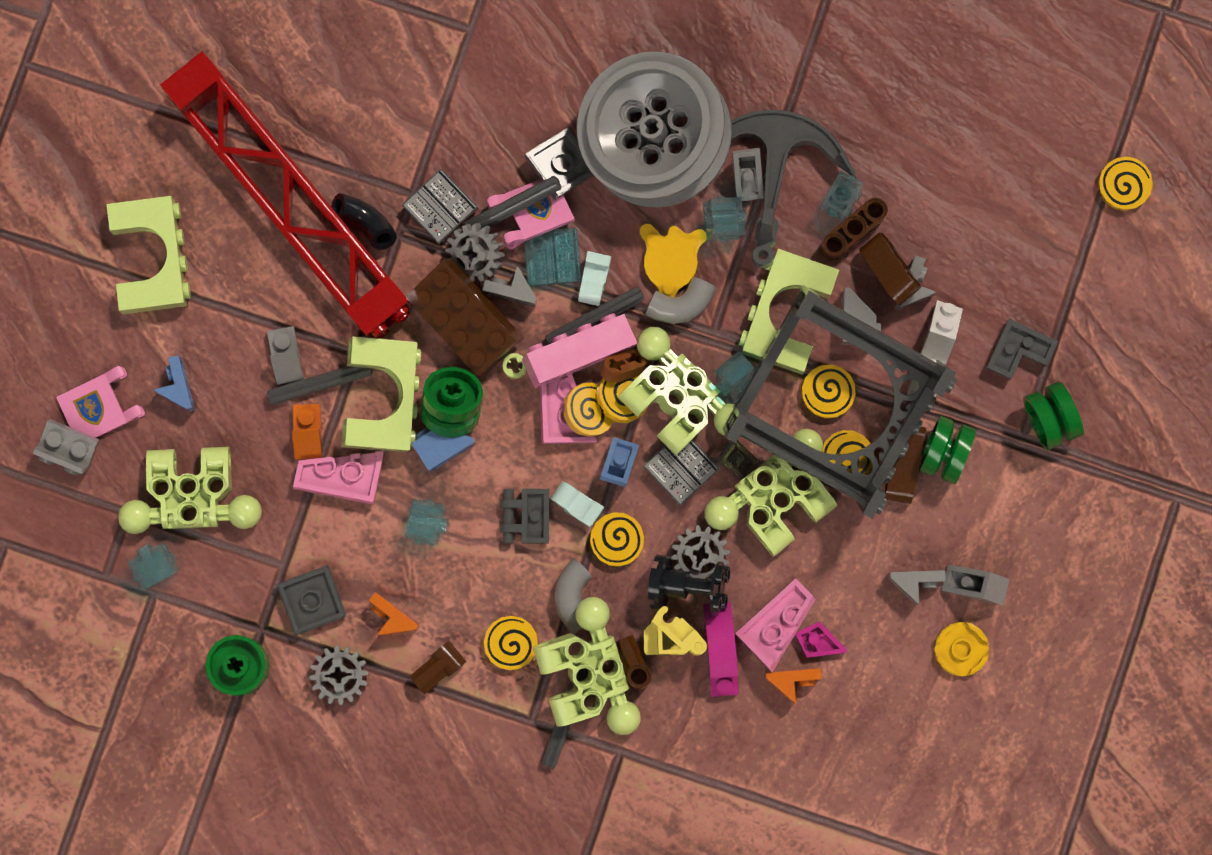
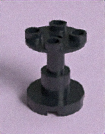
M659 554L655 556L654 561L658 562L657 569L651 568L648 584V599L654 600V603L650 604L651 609L659 610L666 606L669 597L686 599L688 594L710 596L712 616L716 617L721 610H726L728 594H724L725 583H728L730 580V567L724 566V563L719 561L716 564L712 580L691 578L690 573L687 571L672 570L670 556Z

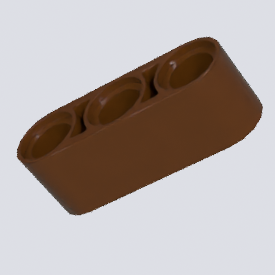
M877 197L867 200L828 233L821 244L822 255L829 260L841 258L880 225L888 212L885 201ZM877 206L880 208L881 216L878 218L871 217L868 214V207ZM850 223L858 224L861 228V233L858 235L850 234L847 230V225ZM830 240H835L840 244L841 250L835 253L830 252L826 243Z
M879 232L859 249L886 292L898 305L903 304L921 289V285L896 248L882 232Z
M921 427L915 436L911 434L906 444L909 445L905 456L902 459L898 458L893 466L896 470L890 482L886 483V496L884 499L906 504L912 503L926 427Z

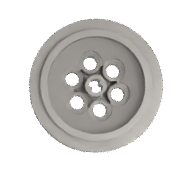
M643 52L615 62L594 80L587 90L579 109L577 138L581 155L594 176L614 195L638 206L668 207L693 198L708 187L717 177L727 159L731 145L732 124L723 96L706 73L697 65L671 53ZM667 102V106L663 111H656L658 103ZM637 112H641V119L638 122L632 123V116ZM681 117L688 118L686 125L676 127L678 119ZM631 139H638L636 147L627 149V143ZM678 143H683L682 151L673 154V147ZM658 154L659 158L656 163L652 165L647 164V160L651 155Z

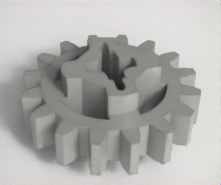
M475 223L472 226L470 224L463 225L462 229L455 230L454 234L456 237L448 238V242L452 244V247L445 249V252L451 254V258L473 282L478 279L482 282L487 280V276L492 277L496 275L495 269L502 267L498 258L505 256L504 253L498 250V248L503 246V242L496 243L495 241L498 233L490 235V227L485 226L481 229L480 223ZM467 236H469V238L466 239V244L464 246L461 245L463 240ZM489 260L487 265L484 267V261Z
M699 525L696 526L694 533L688 528L685 529V538L680 535L677 536L680 545H672V549L677 551V554L671 556V560H678L674 570L682 569L690 573L691 578L706 579L709 577L712 580L715 567L707 573H700L701 569L707 564L716 565L719 561L723 562L724 566L729 565L724 556L729 555L730 551L723 550V546L727 541L718 540L719 531L714 535L710 534L711 527L709 526L705 532H701ZM701 537L698 544L692 547L685 545L689 540ZM710 540L716 545L719 555L712 553L709 547ZM705 543L704 554L708 555V559H703L697 568V557L693 555V551L698 552L702 544ZM682 555L688 557L691 561V570L685 566Z
M335 646L333 653L328 648L324 649L326 655L324 658L319 655L315 657L319 662L318 666H310L311 669L316 671L315 675L309 676L310 680H316L317 683L312 687V690L320 689L319 698L323 699L327 695L329 697V704L338 699L339 705H344V698L354 702L353 694L356 693L362 696L363 692L359 689L360 686H368V683L363 680V676L369 675V671L362 670V667L367 662L365 660L360 662L357 660L360 655L359 652L350 655V647H346L344 652H341L340 647ZM343 657L352 661L356 669H349L345 666ZM333 658L332 666L329 670L322 672L324 665ZM337 668H340L342 672L352 673L351 676L342 678L341 683H338L337 679L327 677V675L337 673ZM351 679H357L354 687L346 692V685ZM322 682H330L334 686L335 693L327 690Z

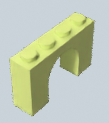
M172 196L106 204L109 231L113 235L142 231L152 232L163 239L167 249L166 262L157 275L143 281L116 284L119 311L122 314L187 306V299L191 298L189 282L184 281L183 272H188L186 256H181L180 246L184 245L185 242L183 230L178 229L177 219H181L180 204L175 203Z
M778 249L776 255H774L773 264L766 268V270L770 271L767 281L761 279L756 295L761 296L758 306L752 305L747 320L752 321L749 331L744 330L739 342V346L743 347L741 354L758 360L763 358L777 333L769 317L770 303L776 295L788 289L801 290L803 285H805L818 296L829 299L839 273L838 269ZM789 338L774 365L803 375L813 346Z
M354 336L349 339L347 366L379 369L387 373L396 383L398 403L393 413L383 420L344 419L341 447L394 452L410 451V446H413L411 443L415 441L416 437L415 430H412V419L417 417V403H413L414 392H418L419 376H415L416 365L419 366L421 361V350L417 349V342Z

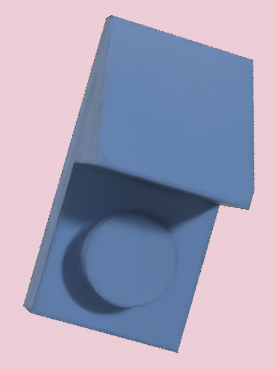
M179 355L168 358L170 365L166 366V372L169 381H174V384L154 389V391L190 412L195 411L183 360Z
M613 437L600 479L626 487L639 445Z

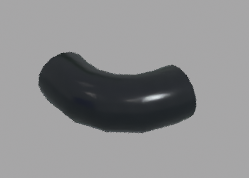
M338 193L334 197L331 208L343 222L351 224L363 232L375 249L385 250L396 242L397 235L387 218L375 207L361 199Z

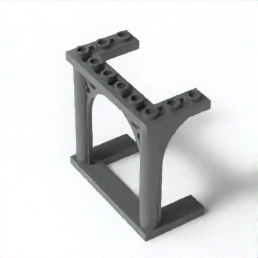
M803 285L727 419L723 431L727 439L736 443L741 436L856 500L863 514L873 519L876 513L878 515L881 514L887 503V500L884 499L886 493L881 488L883 483H889L896 470L893 468L898 458L902 459L909 448V445L906 444L911 434L915 436L923 423L920 420L925 410L929 412L937 399L934 394L936 393L943 397L945 392L949 394L957 380L954 378L956 372L939 360L934 362L821 299L812 289ZM800 318L810 320L869 353L880 362L890 378L894 393L891 418L882 434L874 442L861 450L847 454H830L819 451L748 412ZM896 368H899L902 373L904 370L909 372L899 378L895 377ZM914 380L918 382V390L911 395H904L899 391L901 384L905 381ZM902 401H913V403H909L905 407L908 410L901 411L900 405ZM891 426L897 428V431L893 434L889 432ZM877 447L883 448V453H879V462L873 455ZM861 456H867L872 462V471L868 475H864L858 470L857 462ZM845 460L851 461L852 473L847 471L848 467L841 466Z

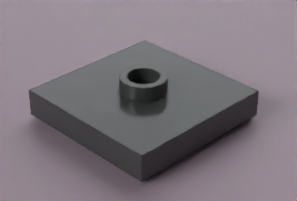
M569 127L532 149L524 156L541 182L551 176L559 179L562 188L551 195L554 200L594 176L581 155L578 140Z
M329 565L276 584L295 636L347 617Z

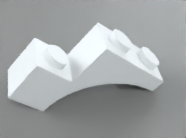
M937 300L920 354L934 362L939 360L944 364L947 363L957 337L962 308ZM910 380L907 395H911L918 390V382Z

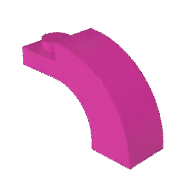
M728 602L726 610H721L716 617L711 614L710 603L703 604L711 697L739 695L731 603Z

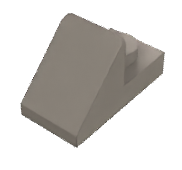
M760 149L732 151L731 164L734 172L737 202L763 199Z
M915 255L909 269L917 281L922 283L928 269L923 266L926 259ZM921 286V289L903 304L898 305L896 303L894 309L900 311L933 297L936 292Z
M518 266L516 267L512 286H508V281L492 277L491 281L485 280L482 289L484 294L536 307V297Z
M295 327L267 331L271 350L270 359L277 385L304 380Z
M945 570L888 573V579L915 605H919L918 583H922L923 588H939V583L946 581Z

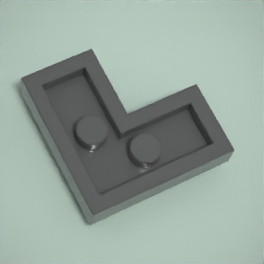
M1008 319L986 369L1011 380L1022 356L1047 367L1059 341Z

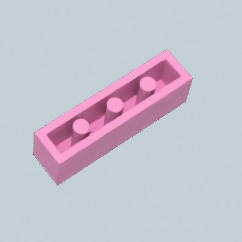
M615 313L600 319L601 323L592 327L591 323L577 328V333L569 337L564 333L551 339L552 343L543 347L542 343L528 348V353L522 358V361L534 388L536 389L602 362L610 355L632 349L637 344V341L625 314L616 317Z

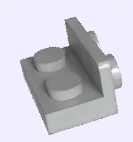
M49 419L39 445L34 448L32 453L39 456L38 459L46 464L53 465L56 463L63 466L64 471L73 475H79V473L83 474L90 469L100 440Z

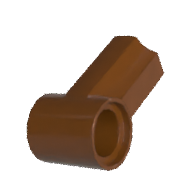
M631 635L615 643L623 664L628 686L633 690L641 691L650 684L651 671L644 661L634 636ZM639 670L645 673L647 679L643 684H635L631 680V674L634 671Z
M448 641L431 655V659L409 677L423 694H426L446 676L449 677L467 661L454 645Z

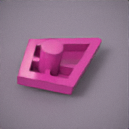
M820 621L795 634L806 658L847 653V649Z

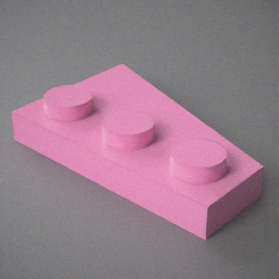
M572 374L540 387L542 444L597 442L595 437L581 436L575 433L564 419V398L571 389L576 387Z
M385 450L361 455L360 453L350 454V456L336 458L324 457L299 460L293 489L374 505Z
M794 579L735 634L773 673L816 599L797 579Z

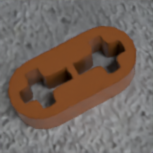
M628 349L606 357L601 366L600 374L606 381L618 383L640 375L647 364V359L642 357L637 349Z

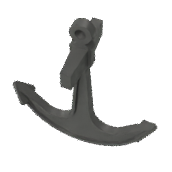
M784 110L756 111L731 121V143L741 138H752L764 146L767 154L764 209L762 216L757 220L754 239L757 247L752 253V262L761 269L770 267L774 261V251L772 248L776 246L779 222L775 218V211L790 152L802 145L814 146L839 168L851 176L855 175V171L844 150L827 129L806 116ZM758 256L768 257V258L765 259V260H762V259H760Z

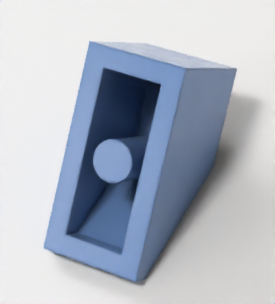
M428 428L416 434V441L411 443L430 473L476 444L470 436L464 435L449 438L437 435L429 431Z

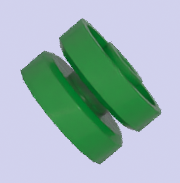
M446 367L432 372L425 380L423 387V400L420 411L423 423L435 434L449 438L461 437L472 432L478 425L483 399L482 384L478 378L471 372L457 367Z
M1060 381L1045 388V396L1035 391L1023 397L1024 407L1030 424L1038 440L1047 451L1062 445V436L1071 441L1084 435L1082 420L1068 390Z
M940 415L924 446L919 472L932 476L937 473L943 462L941 479L955 485L969 456L976 429L963 424L957 429L954 437L951 438L954 422Z
M232 635L214 643L207 654L205 667L207 677L216 689L225 694L242 696L251 694L261 688L268 678L270 663L268 654L260 643L249 637ZM236 661L243 662V666L240 667L241 671L235 670L234 663Z

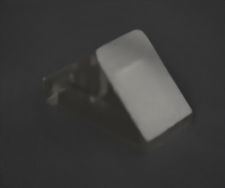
M726 436L721 439L709 456L740 481L752 471L759 461L738 440L735 443L727 439Z

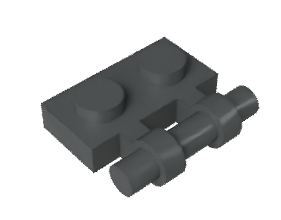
M503 489V500H500V508H503V524H500V533H503V544H514V533H522V544H549V489H522V499H514V489ZM515 508H522V524H514Z

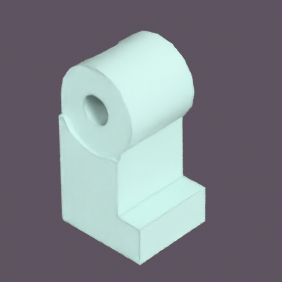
M587 251L578 302L600 306L611 263V256Z
M564 481L560 483L550 497L554 503L589 529L604 510L602 505Z

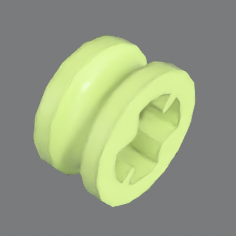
M513 353L505 357L503 370L508 377L518 379L526 373L522 355ZM517 359L518 363L523 364L522 369L518 368V373H513L512 369H507V364H511L510 360Z

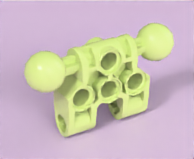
M649 327L639 334L637 350L647 360H659L664 366H649L618 398L637 417L650 404L658 403L661 410L672 417V421L657 437L675 455L708 424L707 409L714 415V426L718 433L725 436L723 427L736 404H725L717 396L721 391L711 383L704 370L691 363L683 353L677 356L670 349V338L666 331L659 327ZM649 376L657 377L660 385H653L649 380ZM687 377L694 378L698 386L693 387L689 385ZM668 395L676 396L679 400V405L672 404ZM688 414L695 415L699 423H691L688 419Z
M808 428L800 429L792 435V437L810 447L823 451V440L816 431ZM773 454L734 485L737 491L731 496H716L706 504L704 514L707 523L712 528L727 530L737 522L739 509L747 504L749 509L746 525L766 550L775 557L795 541L794 536L781 520L780 514L790 510L794 503H798L807 515L817 523L835 509L837 503L819 479L804 471H794L792 464ZM765 472L770 476L771 483L769 486H761L758 483L757 475L759 473ZM797 477H805L808 480L809 487L806 491H801L796 487L795 481ZM781 493L787 497L788 504L785 508H780L775 504L774 497L776 494ZM757 510L763 511L767 516V521L763 525H759L753 520V513Z
M230 447L201 448V472L196 476L189 473L177 476L175 449L147 450L146 490L161 503V508H150L147 503L141 500H131L120 508L118 521L122 529L131 534L142 533L151 524H162L163 529L218 527L219 521H230L237 528L248 529L259 522L262 509L258 500L250 495L237 496L229 505H219L232 491ZM215 480L223 481L222 490L216 493L211 492V483ZM188 481H194L196 483L194 492L190 494L183 493L184 484ZM162 482L168 483V491L163 495H157V485ZM189 508H195L197 511L196 517L191 521H185L183 517L184 512Z
M587 597L579 603L575 614L579 626L590 632L592 640L586 642L582 638L569 633L537 644L533 647L540 674H549L568 668V677L573 683L571 690L549 698L556 726H566L599 715L609 697L612 706L607 713V724L614 733L628 735L637 730L641 722V715L638 707L626 699L625 691L629 689L623 664L614 636H608L605 626L610 618V610L607 603L601 598ZM574 642H579L581 646L580 651L576 655H570L568 651L569 646ZM613 660L614 668L610 672H603L602 666L604 662ZM582 668H587L588 677L583 681H577V672ZM590 694H594L596 696L595 704L591 707H585V698Z

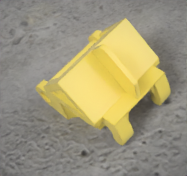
M666 606L659 609L651 624L644 630V652L646 655H685L689 651L691 654L699 656L707 649L705 640L683 618L675 617L671 623L663 621V615L668 611Z

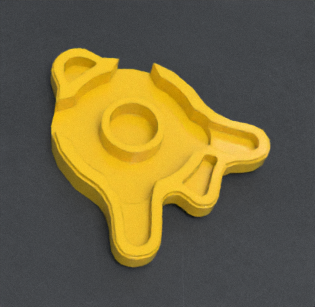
M644 224L639 232L647 249L644 257L646 276H648L660 293L669 297H675L677 292L695 276L698 264L697 253L699 248L706 242L707 233L702 229H697L687 234L677 226H671L668 235L661 236L651 224Z

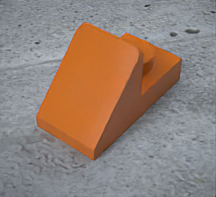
M320 404L293 405L292 440L295 460L322 458Z
M375 592L369 599L374 604L371 610L383 619L386 615L390 617L378 632V636L417 631L420 626L378 593Z
M821 668L764 673L765 679L794 704H796L794 682L799 681V687L815 686V680L822 679Z

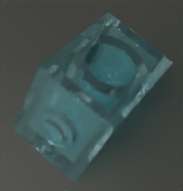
M840 170L820 209L827 212L829 216L844 221L846 216L848 217L852 213L854 202H857L861 197V189L864 183L857 180L854 175H848Z
M717 196L716 199H709L703 204L707 241L719 240L725 243L731 239L737 240L746 234L747 213L742 208L741 197L725 198L724 196Z
M738 351L714 371L717 380L715 386L724 397L729 396L736 403L756 369Z
M425 498L423 501L413 499L405 537L414 539L415 544L423 545V543H428L431 546L434 544L438 545L440 534L445 535L449 519L444 518L446 507L442 503L436 504L432 499Z
M164 542L155 547H152L149 543L136 551L137 557L127 562L133 572L132 577L134 581L140 584L143 591L180 571L175 561L177 560L174 553L169 552L168 546Z

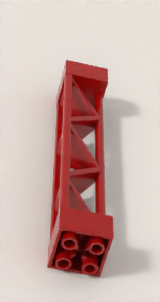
M202 51L160 84V87L185 119L190 122L366 338L382 339L389 333L388 327L395 322L400 324L410 316L409 310L412 307L409 300ZM216 97L218 106V139L196 114ZM229 102L271 152L226 147ZM233 157L283 168L284 219ZM294 180L337 232L291 226ZM298 236L349 247L350 299ZM360 259L379 283L357 300Z

